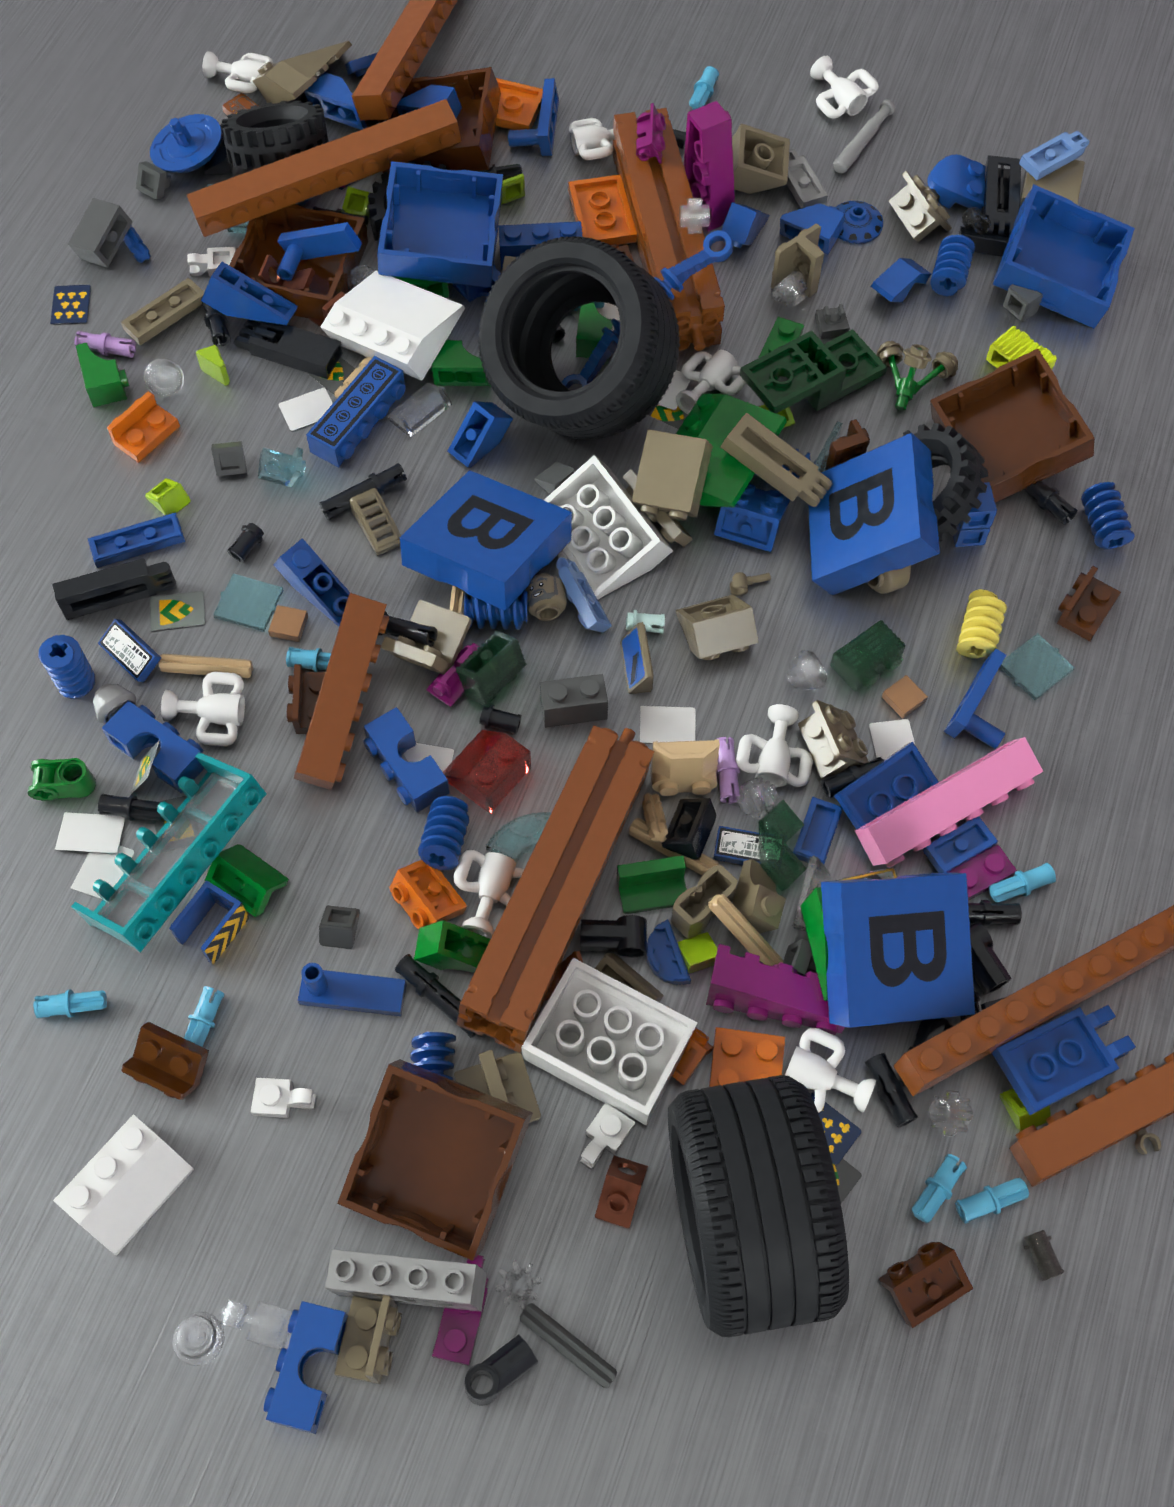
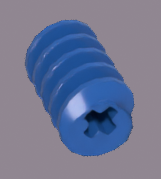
M951 235L941 241L930 281L931 288L939 295L952 296L966 285L975 250V244L970 238L964 235Z
M1114 482L1095 484L1087 488L1081 496L1082 505L1084 506L1085 514L1088 516L1087 519L1091 526L1095 544L1103 549L1122 547L1135 538L1134 532L1130 530L1131 523L1126 520L1128 514L1123 510L1125 506L1124 502L1120 500L1121 493L1118 490H1114Z
M523 591L520 600L516 599L506 611L473 596L468 598L465 592L464 615L472 619L469 629L472 627L474 620H476L479 629H483L488 620L491 629H496L499 621H501L503 629H508L511 621H513L516 630H520L523 622L526 621V624L528 622V592Z
M55 635L42 643L39 648L38 657L59 690V693L71 699L87 695L95 684V673L78 641L67 635Z
M441 796L433 800L430 805V812L427 815V822L418 847V854L423 862L434 869L452 870L459 864V856L462 852L461 847L464 844V836L467 833V826L469 824L468 804L459 798Z
M425 1032L415 1036L411 1041L412 1047L415 1050L410 1053L413 1065L453 1080V1077L445 1075L444 1071L454 1069V1063L446 1061L445 1057L455 1055V1049L447 1047L446 1043L455 1042L456 1036L445 1032Z

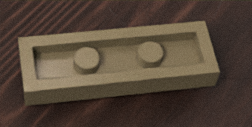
M188 277L121 321L123 330L141 346L201 306L204 291Z
M630 469L623 476V479L629 485L626 488L627 492L633 497L638 473ZM658 511L657 515L646 514L654 523L658 521L663 528L660 532L671 544L675 541L685 547L693 540L677 519L668 517L669 512Z

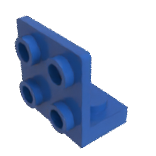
M749 483L734 508H720L714 535L771 552L775 544L781 519L790 503V499L779 491L761 490L752 483Z

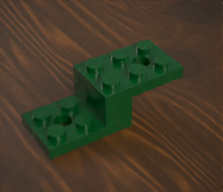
M853 329L826 344H823L811 330L740 368V376L771 412L778 413L804 398L818 411L885 375L887 366ZM840 362H851L853 366L845 367ZM774 377H786L788 380L780 382L774 379Z

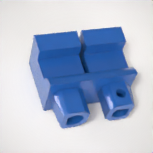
M990 482L985 483L987 485L986 493H979L977 497L982 502L979 509L972 507L968 513V516L972 519L967 524L962 520L957 525L958 532L953 536L955 547L985 545L990 527L997 513Z

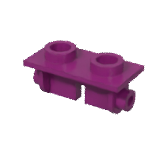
M651 103L649 113L644 112L637 118L638 138L636 155L641 161H647L649 158L656 156L660 164L662 163V150H665L663 130L666 129V123L663 114L657 112L654 103Z
M477 644L466 645L458 653L454 665L444 675L439 674L426 691L449 707H452L487 668L490 662L480 656L482 649Z

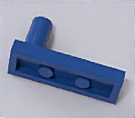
M555 78L544 79L538 128L509 130L508 142L510 147L539 145L542 157L552 156L559 105Z
M348 222L281 233L277 242L285 251V254L277 269V275L283 280L290 281L295 274L300 260L358 252L362 242Z
M995 648L983 662L944 730L946 734L955 739L962 730H965L994 749L998 747L1005 736V732L975 715L974 712L1005 659V653Z
M308 963L302 969V981L298 996L299 1005L402 1016L407 987L405 979L322 970L321 966L317 963Z

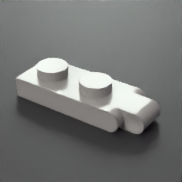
M795 149L789 150L788 182L786 184L800 208L818 203L826 204L828 195L805 156H798Z

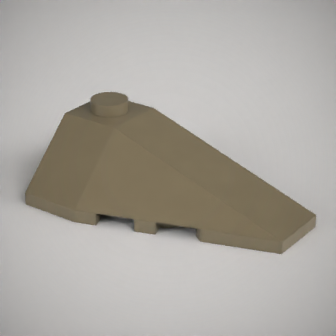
M345 41L285 59L273 65L269 61L257 70L260 75L252 81L267 103L289 102L308 89L317 80L316 77L324 73L329 68L328 65L338 60L352 44L350 41Z

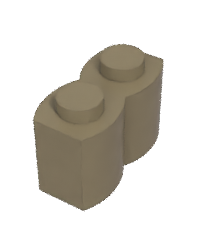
M722 865L710 868L701 876L697 886L687 889L676 899L673 905L671 923L687 939L697 936L707 927L711 917L716 916L709 909V902L717 894H724L732 902L738 880Z

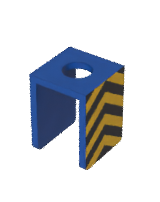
M206 880L169 929L177 942L183 945L215 903L228 910L229 912L201 947L208 962L215 964L249 920V916L242 902Z

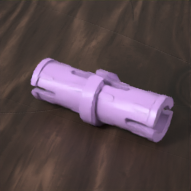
M82 331L76 332L75 345L87 343L91 351L100 352V355L108 356L113 354L133 358L136 352V342L134 339L112 337L110 333H102L100 335Z
M726 737L717 738L719 739L720 747L716 772L719 781L720 802L726 803V798L728 797V804H732L741 799L737 776L740 773V768L737 766L735 759L734 739L728 737V743L726 744Z

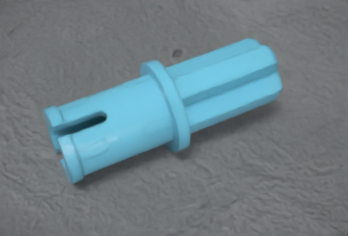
M707 66L700 80L695 83L694 93L689 101V106L692 107V110L704 106L708 98L713 95V87L719 78V71L715 67Z
M289 647L286 654L287 667H294V664H301L302 668L320 672V670L327 669L331 653L323 652L321 648L305 650Z
M1049 863L1025 872L1021 870L1016 871L1014 876L991 884L989 887L990 897L995 903H1001L1019 895L1029 896L1032 890L1056 882V874Z
M208 986L203 987V992L194 1014H190L188 1017L191 1021L184 1035V1039L201 1047L204 1045L210 1028L215 1027L213 1020L222 998L225 996V993L217 990L213 995L211 1003H209L214 988Z
M70 989L62 994L36 996L33 1003L36 1018L67 1015L70 1018L74 1017L76 1012L105 1009L107 1007V996L103 990L74 993Z
M947 1154L933 1178L928 1177L925 1181L927 1187L912 1207V1212L918 1220L929 1223L944 1200L952 1197V1188L967 1169L963 1161L956 1165L960 1159L957 1156Z
M1015 1178L993 1188L987 1185L983 1188L982 1192L962 1200L959 1199L955 1205L961 1220L966 1224L991 1212L997 1215L1001 1213V1208L1027 1199L1029 1197V1190L1025 1181L1021 1178Z

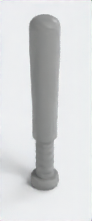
M884 100L880 104V109L876 115L864 125L835 159L833 168L837 173L843 174L847 172L879 130L880 124H882L887 116L894 113L895 104L891 100Z

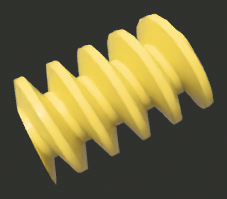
M978 589L969 595V602L967 603L964 622L962 623L959 635V643L956 648L958 654L971 659L988 657L995 648L997 649L996 645L1000 639L999 634L1002 631L1001 624L1005 618L1003 614L1007 610L1005 602L998 599L997 595L993 592Z

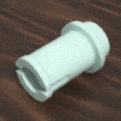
M633 610V613L627 612L626 631H630L635 625L643 622L646 632L663 634L665 614L637 613V610Z

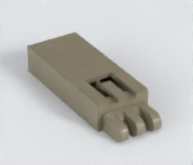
M745 413L721 445L722 449L792 502L798 496L810 506L816 507L820 499L826 494V490H829L832 486V481L817 470L819 468L817 465L748 413ZM785 465V466L788 467L790 470L787 471V470H786L785 468H783L782 466ZM792 472L796 473L799 478L795 477Z

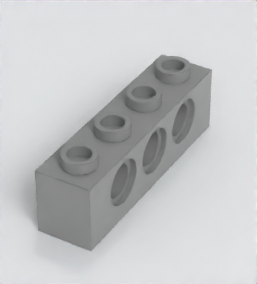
M332 1249L325 1289L343 1297L356 1296L382 1301L383 1295H388L398 1303L481 1312L487 1272L476 1264Z

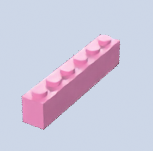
M1025 737L1009 741L855 830V833L873 866L886 864L887 867H892L905 859L903 854L913 849L916 852L929 846L932 843L930 838L939 833L940 836H944L958 828L956 823L963 818L969 821L984 813L982 807L990 803L991 806L1007 800L1009 798L1008 792L1014 788L1020 791L1034 784L1033 777L1042 773L1043 770Z

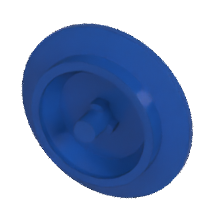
M193 114L179 119L173 118L154 138L150 147L151 161L155 166L170 173H186L197 170L209 162L218 149L223 136L221 126L215 118L204 114Z

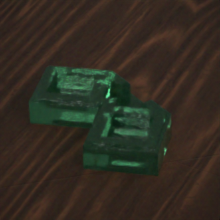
M784 800L776 804L758 821L760 866L781 891L787 889L807 869L786 844L804 824Z

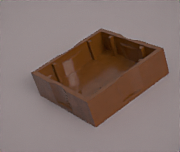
M492 67L460 71L437 77L412 78L402 98L429 85L454 87L462 106L456 118L462 142L409 162L415 161V164L424 165V161H431V166L438 168L441 163L446 165V170H489L501 95ZM395 108L391 117L387 120L400 116L397 108ZM390 169L384 170L382 172H387L389 174Z
M296 204L287 206L248 222L245 238L236 249L229 266L297 305L298 308L293 316L310 317L324 321L322 307L341 291L345 294L348 293L368 244L365 218L332 211L311 210ZM348 222L362 242L358 252L300 260L296 271L312 268L315 271L309 288H305L304 291L267 284L258 276L267 255H271L280 265L285 251L277 242L281 233ZM269 267V277L275 283L277 279L276 272L272 267Z
M1039 349L1000 366L983 378L967 382L930 400L931 415L934 423H940L945 429L947 426L953 427L983 456L985 462L982 465L988 470V477L982 478L981 481L983 483L990 482L995 502L1094 456L1095 437L1076 407L1063 394L1057 377Z
M401 1059L388 1064L370 1113L366 1137L354 1156L337 1204L384 1224L408 1229L424 1241L474 1261L484 1248L533 1113Z

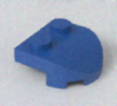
M956 154L943 158L929 173L927 178L928 186L932 190L935 189L940 196L938 202L944 207L950 209L956 202L979 212L984 206L985 165Z

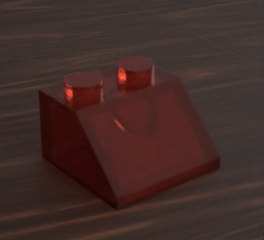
M481 730L443 773L448 779L449 784L491 814L531 769V752L506 733Z

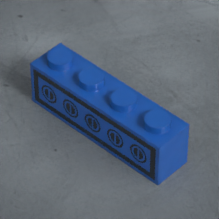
M374 356L306 434L310 453L338 468L345 460L350 459L358 444L363 439L368 438L375 424L380 419H383L391 405L404 395L406 385L403 370Z

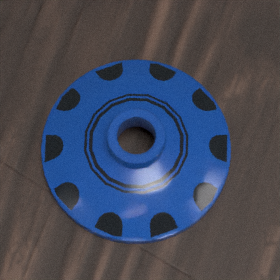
M847 201L835 207L840 212L845 213L843 230L838 237L841 240L861 244L870 242L880 235L883 228V217L874 206L862 201Z

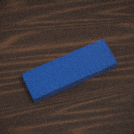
M176 512L87 538L97 568L185 542Z

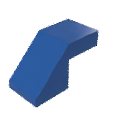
M899 258L873 281L870 287L890 302H903L915 283L926 284L932 274L912 259Z

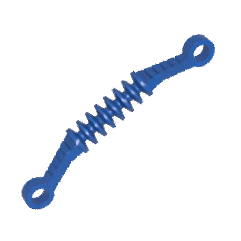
M720 230L711 232L704 239V249L687 258V261L684 260L681 264H676L675 267L673 266L669 269L664 267L661 270L664 278L663 281L654 277L663 287L671 301L674 299L671 291L672 288L681 292L684 289L682 284L695 272L700 271L711 263L723 262L731 256L733 244L728 233ZM723 241L726 243L721 251L715 252L711 250V246L715 242ZM614 318L611 320L614 327L613 331L607 327L602 329L603 336L580 374H571L562 380V383L568 389L573 384H580L583 387L593 381L602 365L616 351L620 335V322Z

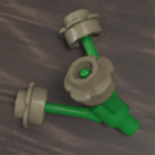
M887 341L881 344L876 355L887 367H891L897 390L895 396L898 397L895 408L906 410L908 401L912 400L913 395H916L923 386L937 375L942 379L955 376L958 370L956 356L950 352H938L932 361L933 371L917 383L913 380L916 369H925L927 363L932 360L928 353L929 349L923 345L912 344L911 348L904 350L899 343L894 341ZM902 353L905 354L904 363L911 366L907 378L900 377L897 364L903 359Z

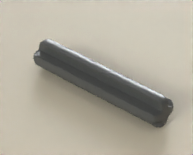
M534 1303L526 1306L520 1315L522 1323L603 1388L611 1385L617 1375L614 1367Z

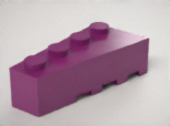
M715 101L687 113L683 164L700 222L707 231L723 226L731 203H735L732 119L729 112L724 110L718 101Z
M722 944L718 945L706 1005L713 1006L714 1010L721 1013H733V1011L747 1013V1016L754 1020L765 1021L767 1018L780 1020L781 1024L791 1028H800L803 1025L819 1028L833 1035H836V1033L842 1034L845 1027L829 1023L828 1001L823 999L817 973L810 971L806 972L805 976L798 974L797 969L793 968L792 965L782 962L772 966L765 965L760 961L759 955L746 952L744 957L729 954L731 947Z

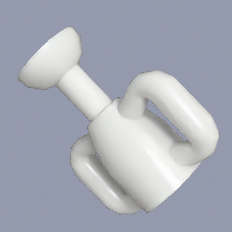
M207 51L203 58L202 71L205 78H212L218 72L230 74L225 79L226 87L232 91L248 94L257 90L256 85L252 81L260 75L257 70L269 61L273 65V60L265 55L247 53L242 56L241 60L230 64L220 62L215 53Z
M828 55L820 57L813 64L810 76L815 80L825 79L831 85V89L818 95L816 99L817 107L831 119L839 118L845 112L850 116L858 114L866 106L868 97L875 94L878 90L877 80L864 69L855 70L847 78L838 77L832 71V59ZM860 79L868 88L862 89L855 83V80ZM834 97L839 105L838 109H835L826 99Z
M596 118L577 120L570 124L569 132L575 156L580 155L585 160L606 158L612 154L614 148L609 141L615 140L613 129L607 130V128L603 127L601 121Z
M718 350L713 356L703 351L694 353L683 365L681 372L685 378L698 381L699 384L692 391L683 390L676 395L675 400L679 408L686 414H689L701 394H705L707 391L717 389L721 393L731 396L739 393L747 383L740 376L741 367L738 366L735 357L725 350ZM702 361H706L701 372L694 371ZM738 375L729 386L725 385L732 376Z
M229 672L208 673L203 679V697L198 701L179 700L173 691H164L161 700L163 721H171L178 713L198 714L200 721L196 729V737L200 743L209 746L226 747L235 742L238 735L237 726L243 724L245 716V698L242 695L244 682L241 676ZM212 685H234V688L230 694H214ZM210 723L226 725L228 734L206 733V729Z
M772 705L768 708V717L775 724L773 737L767 741L754 734L744 735L739 741L736 757L737 766L744 772L756 773L755 779L765 786L782 787L787 783L795 787L806 786L811 776L812 755L805 749L788 747L785 741L787 727L793 725L798 720L799 712L788 705ZM752 744L762 750L758 763H749ZM790 758H800L797 777L789 772Z
M466 850L460 856L459 864L454 873V883L463 891L478 893L481 899L476 916L464 921L461 926L462 928L491 939L494 929L492 924L488 922L493 904L500 901L507 906L511 896L506 891L510 886L511 880L513 878H520L524 871L522 868H516L517 863L511 857L496 852H488L484 856L476 850ZM473 860L481 867L478 882H468L466 880Z
M809 1028L802 1034L799 1047L796 1046L785 1076L792 1077L802 1083L807 1089L815 1090L814 1103L818 1113L822 1111L825 1105L826 1091L831 1090V1088L854 1097L855 1106L863 1113L873 1092L876 1080L869 1078L858 1084L837 1075L838 1071L835 1068L845 1054L844 1042L839 1037L819 1028ZM813 1041L834 1050V1053L825 1060L811 1052L810 1042Z

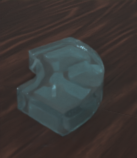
M552 812L531 813L508 822L490 838L486 844V850L507 855L517 862L523 854L535 848Z

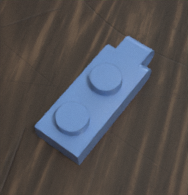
M1075 131L1072 134L1064 132L1022 155L1019 164L1036 180H1039L1082 156L1090 141L1079 131Z
M563 557L559 558L556 562L559 570L558 574L566 588V597L571 603L575 604L579 612L578 619L580 623L588 630L604 633L612 625L586 577L579 571L574 561Z

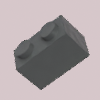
M93 198L68 245L82 260L108 268L133 221L120 205Z
M603 674L540 682V701L545 728L607 720L608 698Z

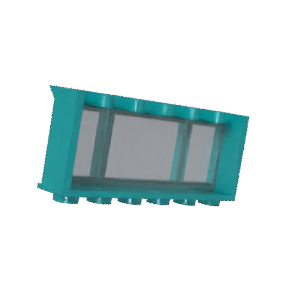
M198 752L195 758L207 771L201 781L196 784L193 779L186 776L179 779L178 787L187 798L177 810L173 805L165 801L159 803L157 812L166 821L165 825L156 835L145 827H140L137 830L136 837L146 848L135 861L124 853H119L115 857V864L123 871L124 875L114 887L102 879L94 882L93 890L103 899L94 911L77 902H74L71 908L91 927H97L141 953L266 796L267 793L252 774Z

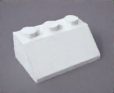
M133 1114L53 1201L117 1256L194 1169Z

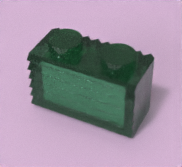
M880 620L833 653L830 666L856 692L863 686L865 688L871 687L886 669L889 671L896 669L903 661L902 655L906 645L897 637L896 633L892 632V629H889L884 624L883 620Z
M494 631V635H490V639H486L485 643H481V647H477V651H473V654L469 655V658L465 659L464 663H460V667H456L466 697L485 706L488 702L495 699L497 693L505 685L517 677V674L527 664L523 658L524 655L521 653L519 641L516 638L500 631Z

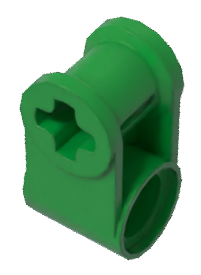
M79 758L37 759L31 763L30 768L33 771L32 786H29L27 793L33 799L49 801L62 798H83L95 790L96 779L85 763ZM81 775L79 779L73 781L75 777Z

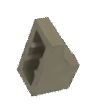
M749 859L743 862L733 905L760 934L779 928L786 900L785 897L777 894L776 891L777 872L753 859Z

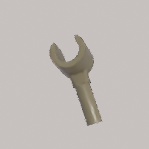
M738 572L734 574L730 582L731 594L742 596L748 592V585L771 580L770 573L746 577L745 573Z
M1145 1128L1136 1133L1135 1147L1142 1155L1147 1154L1144 1147L1145 1138L1152 1142L1154 1151L1161 1149V1141L1155 1134L1147 1133Z

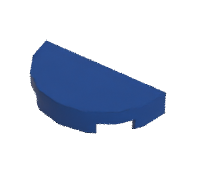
M669 919L658 924L648 938L647 964L653 974L666 983L674 985L691 984L690 975Z

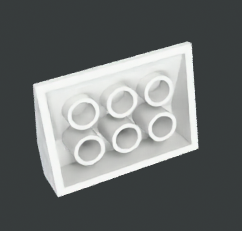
M376 270L334 303L320 327L330 338L341 341L342 347L365 357L373 358L376 356L403 370L404 374L422 381L465 310V307L462 304L392 276L379 275Z
M595 455L544 499L546 502L572 512L571 541L562 549L558 557L575 562L579 571L586 577L598 600L651 571L673 552L672 548L645 513L640 512V507L632 502L631 495L611 469Z
M573 958L522 1045V1057L531 1064L603 1103H608L618 1111L647 1126L689 1043L697 1022Z

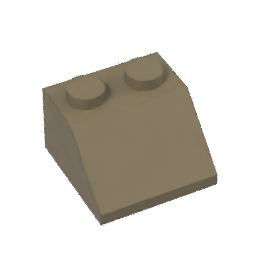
M741 123L732 137L734 189L752 194L786 185L788 182L790 139Z
M734 594L676 610L677 618L689 648L699 659L713 660L719 658L720 653L746 651L750 648L749 645L759 643L752 607Z

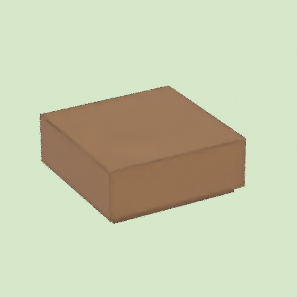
M277 605L268 630L270 637L300 642L308 619L307 611Z
M907 675L883 691L881 696L902 719L924 704L928 698Z

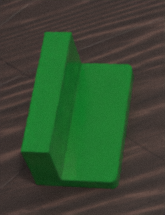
M237 844L219 853L212 862L205 881H209L242 902L245 910L254 917H257L264 913L272 892L286 886L289 879L247 848Z
M684 856L617 865L616 879L623 913L631 914L673 907L676 899L687 890L684 879L686 870Z

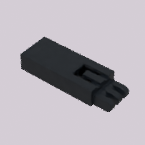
M991 155L987 157L985 164V200L982 207V228H986L987 234L992 235L995 228L997 229V235L1003 236L1004 230L1007 229L1008 237H1010L1020 209L1021 165L1018 158ZM1004 165L1010 166V169H1005Z
M248 319L244 324L245 328H241L239 336L234 340V344L237 347L250 351L251 355L325 379L329 378L343 354L341 341L288 324L281 325L262 321L259 323Z
M142 558L53 583L52 586L56 601L66 620L155 596L157 592L175 587L176 580L167 562L147 566L145 559Z

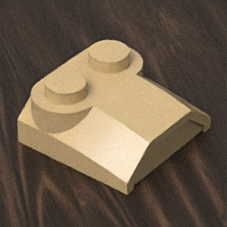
M719 739L653 742L652 750L655 752L650 767L653 790L659 792L662 796H673L684 792H692L695 795L710 793L717 786L716 772L720 747Z

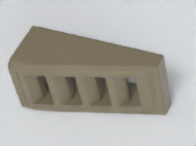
M376 488L356 495L349 500L351 511L377 556L400 546L401 534ZM379 513V515H377V516H375V517H373V518H370V519H368V520L366 519V518H368V517H370V516H372V515H375V514ZM384 523L386 524V525H384V526H382V527H380V528L375 529V530L372 531L373 528H375V527H377V526H380V525H382V524H384ZM391 532L392 536L377 541V538Z

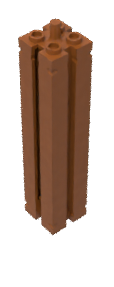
M667 108L656 109L658 113L663 114L666 123V129L663 130L665 150H662V163L660 164L656 156L649 158L647 161H641L636 155L638 136L635 112L616 114L613 121V133L615 136V140H613V160L616 164L617 175L621 174L636 228V245L642 267L651 276L663 281L664 278L661 270L664 267L667 269L675 267L676 264H681L682 261H687V258L704 249L705 236ZM713 263L691 275L682 284L684 289L681 292L673 288L671 289L674 295L671 303L679 326V351L688 349L690 343H693L696 351L721 344L722 327L720 322H723L725 304L723 297L720 296L721 290Z
M593 726L588 740L581 750L477 966L469 987L464 993L459 1005L458 1026L480 1036L486 1034L495 1038L496 1043L521 1053V1047L531 1032L646 779L655 751L649 749L642 742L633 741L636 733L632 729L624 728L618 740L619 736L615 731L609 728Z

